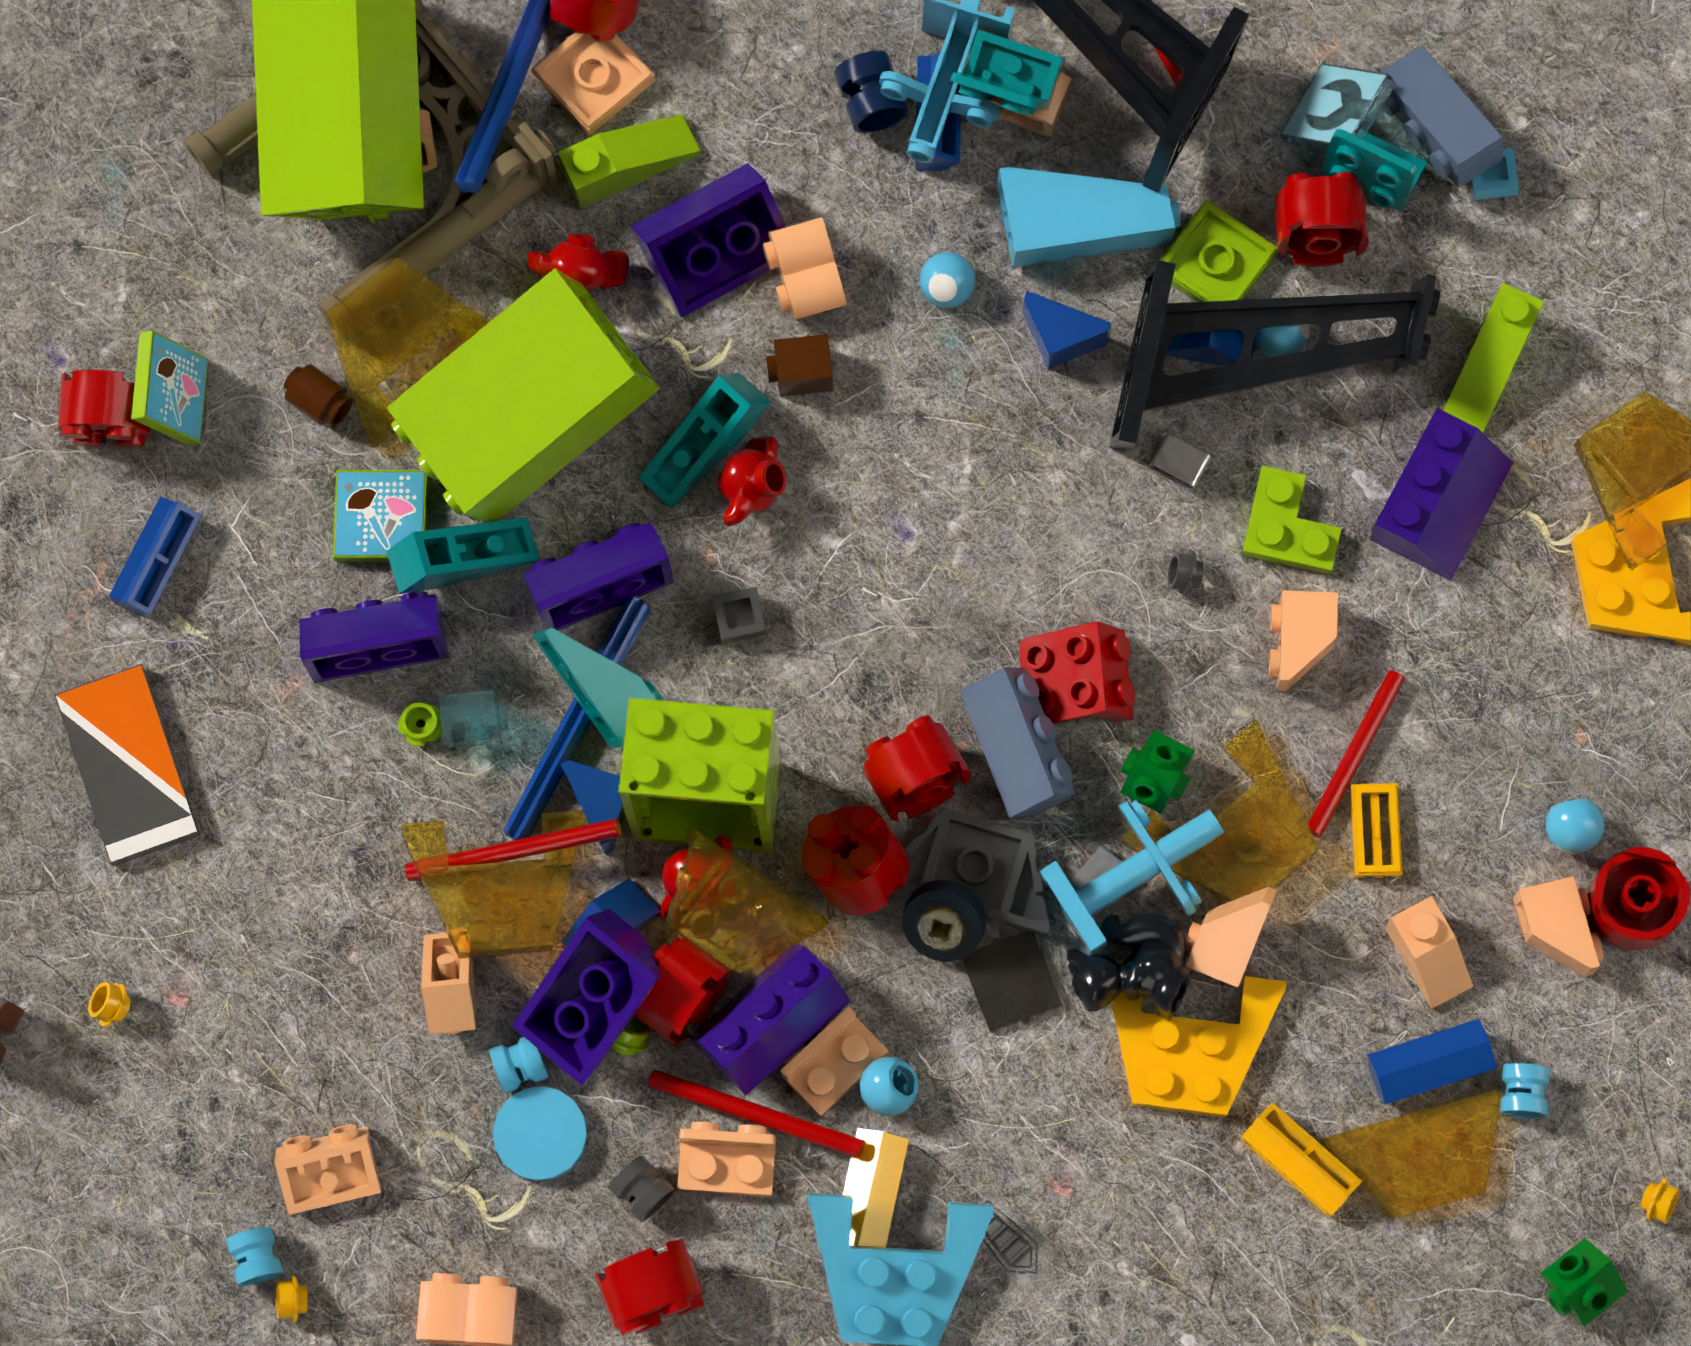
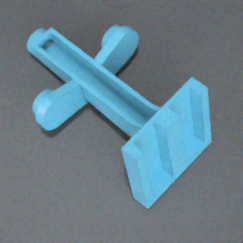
M924 0L921 31L945 38L929 86L893 71L882 72L879 79V84L882 86L880 92L887 98L904 101L907 97L922 103L906 152L910 158L922 163L932 162L949 112L966 116L968 122L982 128H990L993 122L998 121L1001 109L997 105L986 100L957 95L960 84L952 82L950 79L953 72L964 73L978 29L1011 40L1015 8L1007 6L1004 16L1001 18L980 11L981 0H961L960 5L946 0Z
M1135 800L1128 804L1125 801L1118 805L1145 849L1076 891L1056 861L1040 870L1041 879L1046 887L1049 885L1060 902L1062 912L1071 926L1074 925L1086 943V949L1090 955L1098 954L1107 948V940L1092 917L1159 874L1163 876L1188 916L1197 911L1195 907L1202 903L1199 895L1188 879L1180 883L1170 867L1224 833L1210 809L1158 841L1153 842L1145 829L1151 822L1139 802Z

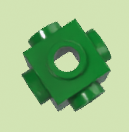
M1153 729L1141 751L1133 747L1128 754L1120 771L1128 775L1120 793L1162 814L1171 798L1179 802L1191 780V777L1185 774L1195 750Z
M1586 1238L1582 1239L1541 1272L1550 1289L1545 1296L1551 1306L1562 1317L1570 1314L1583 1327L1628 1293L1612 1260Z

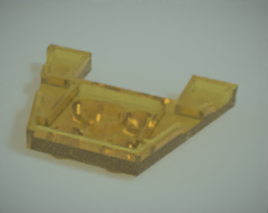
M398 258L393 259L323 313L367 441L371 447H377L395 433L391 427V423L395 419L386 408L391 402L380 389L379 384L450 329L463 344L489 323L482 316L454 299L443 289Z
M1646 391L1583 434L1574 444L1626 565L1631 571L1661 551L1667 543L1640 512L1638 507L1691 470V420Z
M1256 720L1252 721L1224 746V752L1254 784L1216 817L1224 831L1223 834L1170 867L1174 873L1227 902L1266 887L1276 889L1318 851V846L1294 796L1291 795L1282 776L1281 768L1264 738V732L1260 724ZM1153 810L1146 814L1151 824L1145 827L1153 842L1172 832ZM1131 828L1121 836V842L1129 849L1137 853L1145 849Z
M583 810L541 813V833L546 834L582 826ZM444 821L402 824L401 834L458 958L553 950L577 846L544 853V859L449 866Z

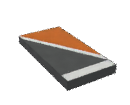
M142 664L55 694L109 862L113 867L201 835L145 667Z

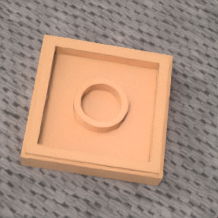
M575 31L530 69L531 76L588 136H591L656 81L654 73L616 34L611 41L600 42L588 34Z

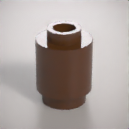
M308 364L304 368L296 367L284 382L283 388L287 390L285 401L319 425L327 424L331 428L336 427L343 421L352 407L353 399L347 395V389L312 364Z

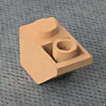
M1282 590L1279 605L1271 604L1270 632H1278V649H1270L1268 672L1270 677H1277L1276 691H1287L1333 649L1337 639L1338 593Z
M1574 876L1519 889L1513 900L1526 944L1583 977L1593 975L1600 967L1599 960H1603V949L1598 934L1596 932L1590 933L1586 920V915H1590L1588 896L1583 887L1577 888Z

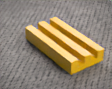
M1398 783L1351 784L1350 803L1354 879L1364 878L1365 876H1373V878H1382L1383 876L1401 878L1403 871ZM1369 794L1372 865H1365L1361 795ZM1379 794H1387L1391 865H1383Z

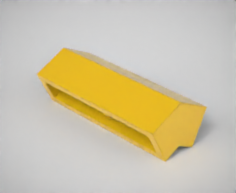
M1273 1102L1257 1117L1240 1138V1141L1329 1219L1362 1182L1359 1177Z
M857 1128L856 1137L865 1140V1146L860 1158L851 1156L843 1195L853 1197L849 1245L886 1248L909 1139L886 1132Z

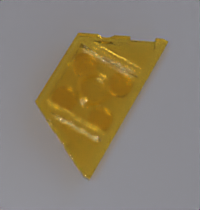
M694 828L688 833L686 842L689 845L686 862L684 868L679 867L675 882L677 888L676 895L670 901L665 921L671 930L683 938H688L731 969L741 973L825 929L829 924L822 913Z
M1499 1089L1326 1137L1323 1139L1325 1149L1333 1153L1341 1163L1362 1180L1360 1186L1371 1193L1377 1200V1204L1392 1220L1479 1196L1486 1192L1501 1094Z

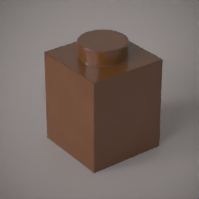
M828 334L774 340L775 355L766 356L769 383L778 382L780 397L834 391Z

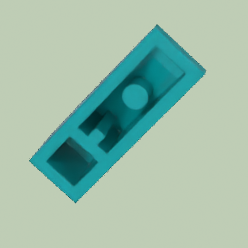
M740 372L719 375L639 476V479L670 508L675 507L745 437L772 402Z
M527 517L412 532L386 551L399 594L438 589L533 564L540 560Z
M554 628L542 629L532 635L611 749L624 746L629 698L663 701L661 694L650 681H643L639 675Z

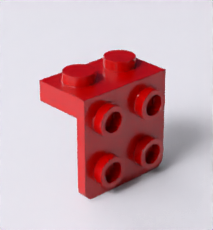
M1095 621L1027 637L1020 642L1021 668L1027 669L1028 673L1035 679L1039 687V702L1045 716L1051 720L1053 725L1092 716L1117 723L1134 719L1132 704L1135 701V691L1130 681L1128 667L1131 649L1129 641L1125 636V630Z

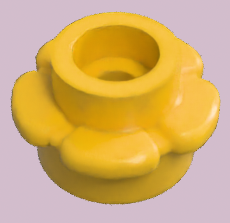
M102 982L93 991L88 1005V1012L91 1017L99 1019L101 1026L109 1027L113 1023L112 1021L120 1022L126 1017L131 1004L130 997L127 996L126 986L118 983Z
M1663 1178L1658 1185L1650 1182L1644 1192L1640 1208L1647 1211L1646 1219L1649 1222L1657 1220L1667 1224L1675 1210L1680 1196V1189L1668 1184V1178Z
M291 1276L290 1280L276 1281L275 1309L277 1319H291V1323H296L298 1314L307 1313V1286L298 1285L296 1276Z

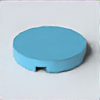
M545 1086L523 1089L508 1098L497 1113L493 1127L495 1150L505 1167L520 1178L531 1181L556 1180L573 1170L584 1155L587 1140L586 1119L576 1102L561 1090Z

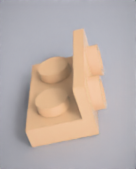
M849 1006L843 1012L837 1013L818 1030L819 1034L807 1046L803 1044L783 1062L786 1066L781 1070L782 1078L820 1118L861 1080L862 1072L871 1062L889 1054V1050L856 1017V1013Z
M692 1122L691 1129H680L678 1192L772 1198L776 1138L773 1134H766V1127L739 1125L738 1132L719 1131L720 1125L717 1123Z
M355 1124L342 1125L330 1130L328 1136L310 1139L308 1135L296 1136L282 1143L283 1146L276 1149L274 1163L288 1215L381 1193V1184L370 1145V1132L367 1126L357 1128Z

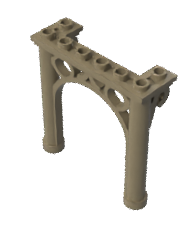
M415 0L417 56L421 59L418 68L419 105L430 112V115L446 136L452 155L453 172L451 185L444 203L432 219L317 305L324 318L344 341L359 331L358 325L540 189L544 192L550 188L554 192L560 187L556 172L560 167L552 155L556 152L555 147L541 130L534 133L526 122L516 114L512 118L509 116L496 148L500 156L489 166L483 183L486 184L478 192L473 193L461 202L463 192L459 190V185L455 183V177L477 125H472L463 130L459 115L463 106L468 103L480 117L493 84L488 82L484 85L475 75L478 72L475 63L464 50L457 53L448 43L451 40L448 31L437 18L430 21L421 11L424 8L421 0ZM431 60L453 86L437 88L426 81L432 70ZM256 94L202 134L197 131L184 141L192 157L210 178L258 143ZM441 105H447V113ZM462 131L461 135L458 137L457 132Z

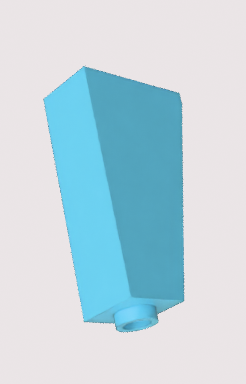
M1013 167L999 168L996 185L1012 268L1171 244L1175 228L1180 227L1181 224L1178 203L1176 200L1170 201L1167 186L1163 185L1159 193L1143 186V183Z

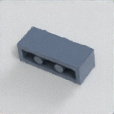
M1423 45L1379 72L1381 75H1386L1379 87V93H1377L1379 104L1389 116L1395 114L1402 122L1405 134L1416 147L1421 145L1427 151L1434 169L1441 177L1445 178L1448 176L1460 188L1503 160V136Z
M1004 667L960 690L1009 818H1032L1076 796L1072 785L1073 774L1071 768L1060 755L1055 742L1056 731L1054 725L1043 712L1038 699L1039 687L1027 669Z

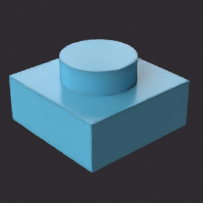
M1504 148L1503 160L1471 180L1473 200L1517 196L1519 194L1514 148Z

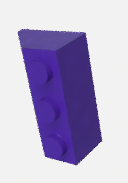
M749 163L631 226L649 266L681 318L769 271L770 268L765 256L763 243L770 242L768 232L786 227L765 179Z
M1437 408L1375 522L1369 540L1451 581L1509 473L1513 462L1478 428Z
M638 522L625 525L615 532V537L600 543L597 540L584 542L573 549V554L557 561L554 557L540 560L530 567V572L523 574L544 628L552 627L557 631L620 606L630 596L639 598L674 583L669 557L651 522L640 525Z
M424 591L410 592L402 595L401 601L383 604L381 600H367L356 604V609L338 612L335 608H324L310 613L309 618L299 619L300 657L314 683L449 658L441 606L436 594L428 595Z
M610 908L586 917L512 1025L515 1030L581 1086L587 1084L661 977L645 937Z
M793 944L691 1035L690 1040L746 1096L849 1004L851 1000L826 966L805 946Z

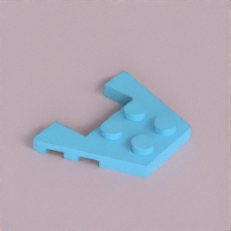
M808 1192L807 1202L816 1230L815 1236L825 1268L826 1282L840 1339L843 1342L938 1346L993 1217L994 1206L991 1204L948 1201L943 1251L850 1246L853 1197L850 1195Z

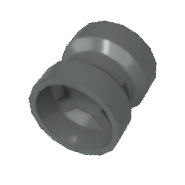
M642 1155L630 1162L613 1179L608 1187L618 1199H626L632 1203L631 1212L641 1223L658 1211L675 1191L666 1179H655V1175L652 1173V1165Z

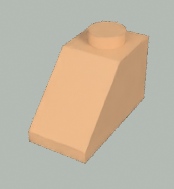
M1270 887L1258 890L1208 910L1202 925L1193 922L1185 940L1186 950L1191 951L1186 967L1238 988L1277 890Z
M1432 896L1390 918L1385 929L1431 1010L1473 988L1457 939Z
M470 930L424 935L421 990L429 1034H458L466 1030H476L477 1001Z

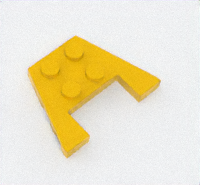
M1691 478L1573 537L1571 544L1588 629L1641 638L1651 636L1674 640L1677 644L1691 646V612L1681 613L1679 611L1662 527L1691 522Z
M1245 976L1243 979L1239 1024L1176 1016L1167 1021L1157 1016V1014L1141 1011L1143 996H1140L1137 1001L1129 1000L1125 997V992H1121L1111 1003V1009L1116 1024L1132 1106L1226 1118L1286 990L1287 981Z

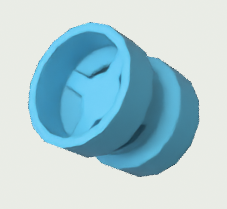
M525 1037L520 1038L518 1044L506 1047L500 1045L489 1049L492 1063L504 1094L518 1089L520 1084L527 1080L539 1082L549 1078L541 1051Z
M1526 1063L1504 1064L1502 1067V1081L1506 1084V1094L1501 1098L1500 1113L1517 1118H1546L1548 1116L1549 1102L1544 1097V1090L1550 1083V1068Z
M272 1227L246 1230L226 1239L228 1252L235 1257L238 1263L234 1271L237 1286L244 1287L263 1283L284 1274L281 1260L273 1256L272 1246L275 1243Z

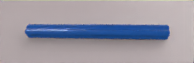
M550 0L527 1L455 177V183L459 185L461 192L466 193L470 191L476 193L481 188L549 20Z
M633 596L627 598L598 652L599 654L622 665L650 613V607L645 601ZM575 697L504 828L505 835L512 840L531 836L564 774L561 763L572 759L591 723L590 718Z

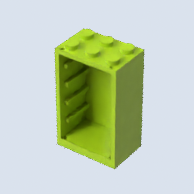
M252 0L261 216L323 221L424 209L415 0Z
M554 268L386 408L395 419L391 423L395 433L407 445L412 442L421 454L417 458L420 467L431 479L435 480L438 478L447 491L443 494V497L452 510L458 515L463 513L468 515L473 521L479 519L484 522H494L501 520L661 388L583 284Z
M629 698L619 795L634 841L684 846L698 843L709 846L716 837L727 836L732 840V850L772 853L781 772V758L774 711ZM646 829L652 830L650 836L644 835ZM761 839L762 845H755V840Z

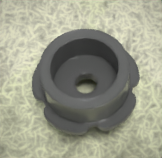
M1188 550L1187 554L1179 552L1173 554L1167 576L1169 588L1178 589L1180 593L1187 595L1192 590V587L1198 588L1203 578L1204 564L1202 561L1195 559V551Z

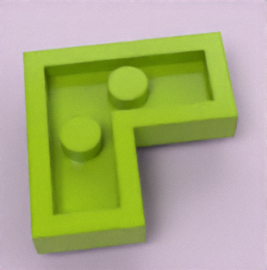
M1262 465L1241 556L1331 576L1342 528L1297 518L1306 475Z

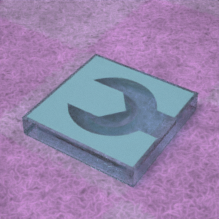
M1321 63L1279 136L1288 145L1327 152L1336 129H1343L1364 139L1396 82L1387 73Z

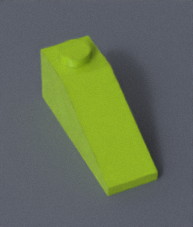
M682 114L599 133L557 152L562 173L580 209L701 155V151Z
M1502 283L1443 411L1478 428L1482 433L1484 432L1544 303L1543 300Z

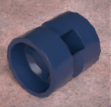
M875 50L855 55L838 65L834 71L842 97L849 100L846 104V109L853 129L857 133L867 134L887 129L903 120L908 114L905 100H892L880 92L882 87L879 84L881 73L884 71L894 72L889 55L885 51Z

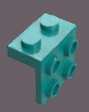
M978 29L964 73L953 72L950 81L961 84L958 93L983 101L984 99L992 101L994 95L1003 98L1001 107L1024 115H1034L1036 109H1049L1065 57Z
M1357 127L1352 134L1343 129H1336L1331 138L1321 173L1326 176H1333L1342 172L1353 173L1357 176L1358 184L1363 188L1364 194L1369 196L1373 203L1383 208H1394L1402 212L1426 168L1427 161Z

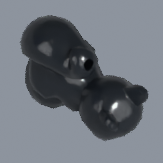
M1155 913L1139 914L1124 924H1121L1119 916L1115 914L1108 915L1103 920L1101 932L1107 942L1116 948L1133 950L1130 956L1122 963H1118L1114 959L1101 954L1087 955L1075 948L1067 950L1068 969L1073 975V989L1087 1011L1096 1012L1109 1006L1121 992H1125V997L1129 1000L1137 1001L1140 996L1152 998V1005L1157 1016L1170 1021L1176 1014L1186 994L1192 976V970L1183 965L1186 956V942L1181 930L1170 919Z

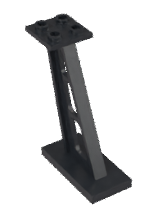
M1033 0L1158 135L1159 141L1142 185L1159 193L1227 72L1250 14L1233 6L1209 48L1151 0H1101L1121 20L1118 29L1113 35L1106 34L1074 0ZM1128 31L1138 32L1180 69L1182 79L1172 94L1163 92L1124 52L1121 42Z
M1157 260L1147 271L1109 448L1127 451L1136 445L1143 412L1392 358H1396L1393 373L1399 375L1406 373L1416 367L1419 360L1425 361L1428 354L1431 335L1425 333L1428 316L1434 317L1439 305L1440 290L1434 289L1437 276L1427 274L1411 285L1410 292L1167 303L1176 264ZM1390 317L1396 321L1394 331L1390 336L1337 346L1328 345L1330 329L1335 322ZM1316 324L1319 327L1317 344L1309 351L1261 360L1251 358L1250 354L1254 336L1261 328ZM1232 330L1242 333L1243 343L1241 352L1234 363L1178 375L1165 374L1163 367L1168 344L1175 336Z

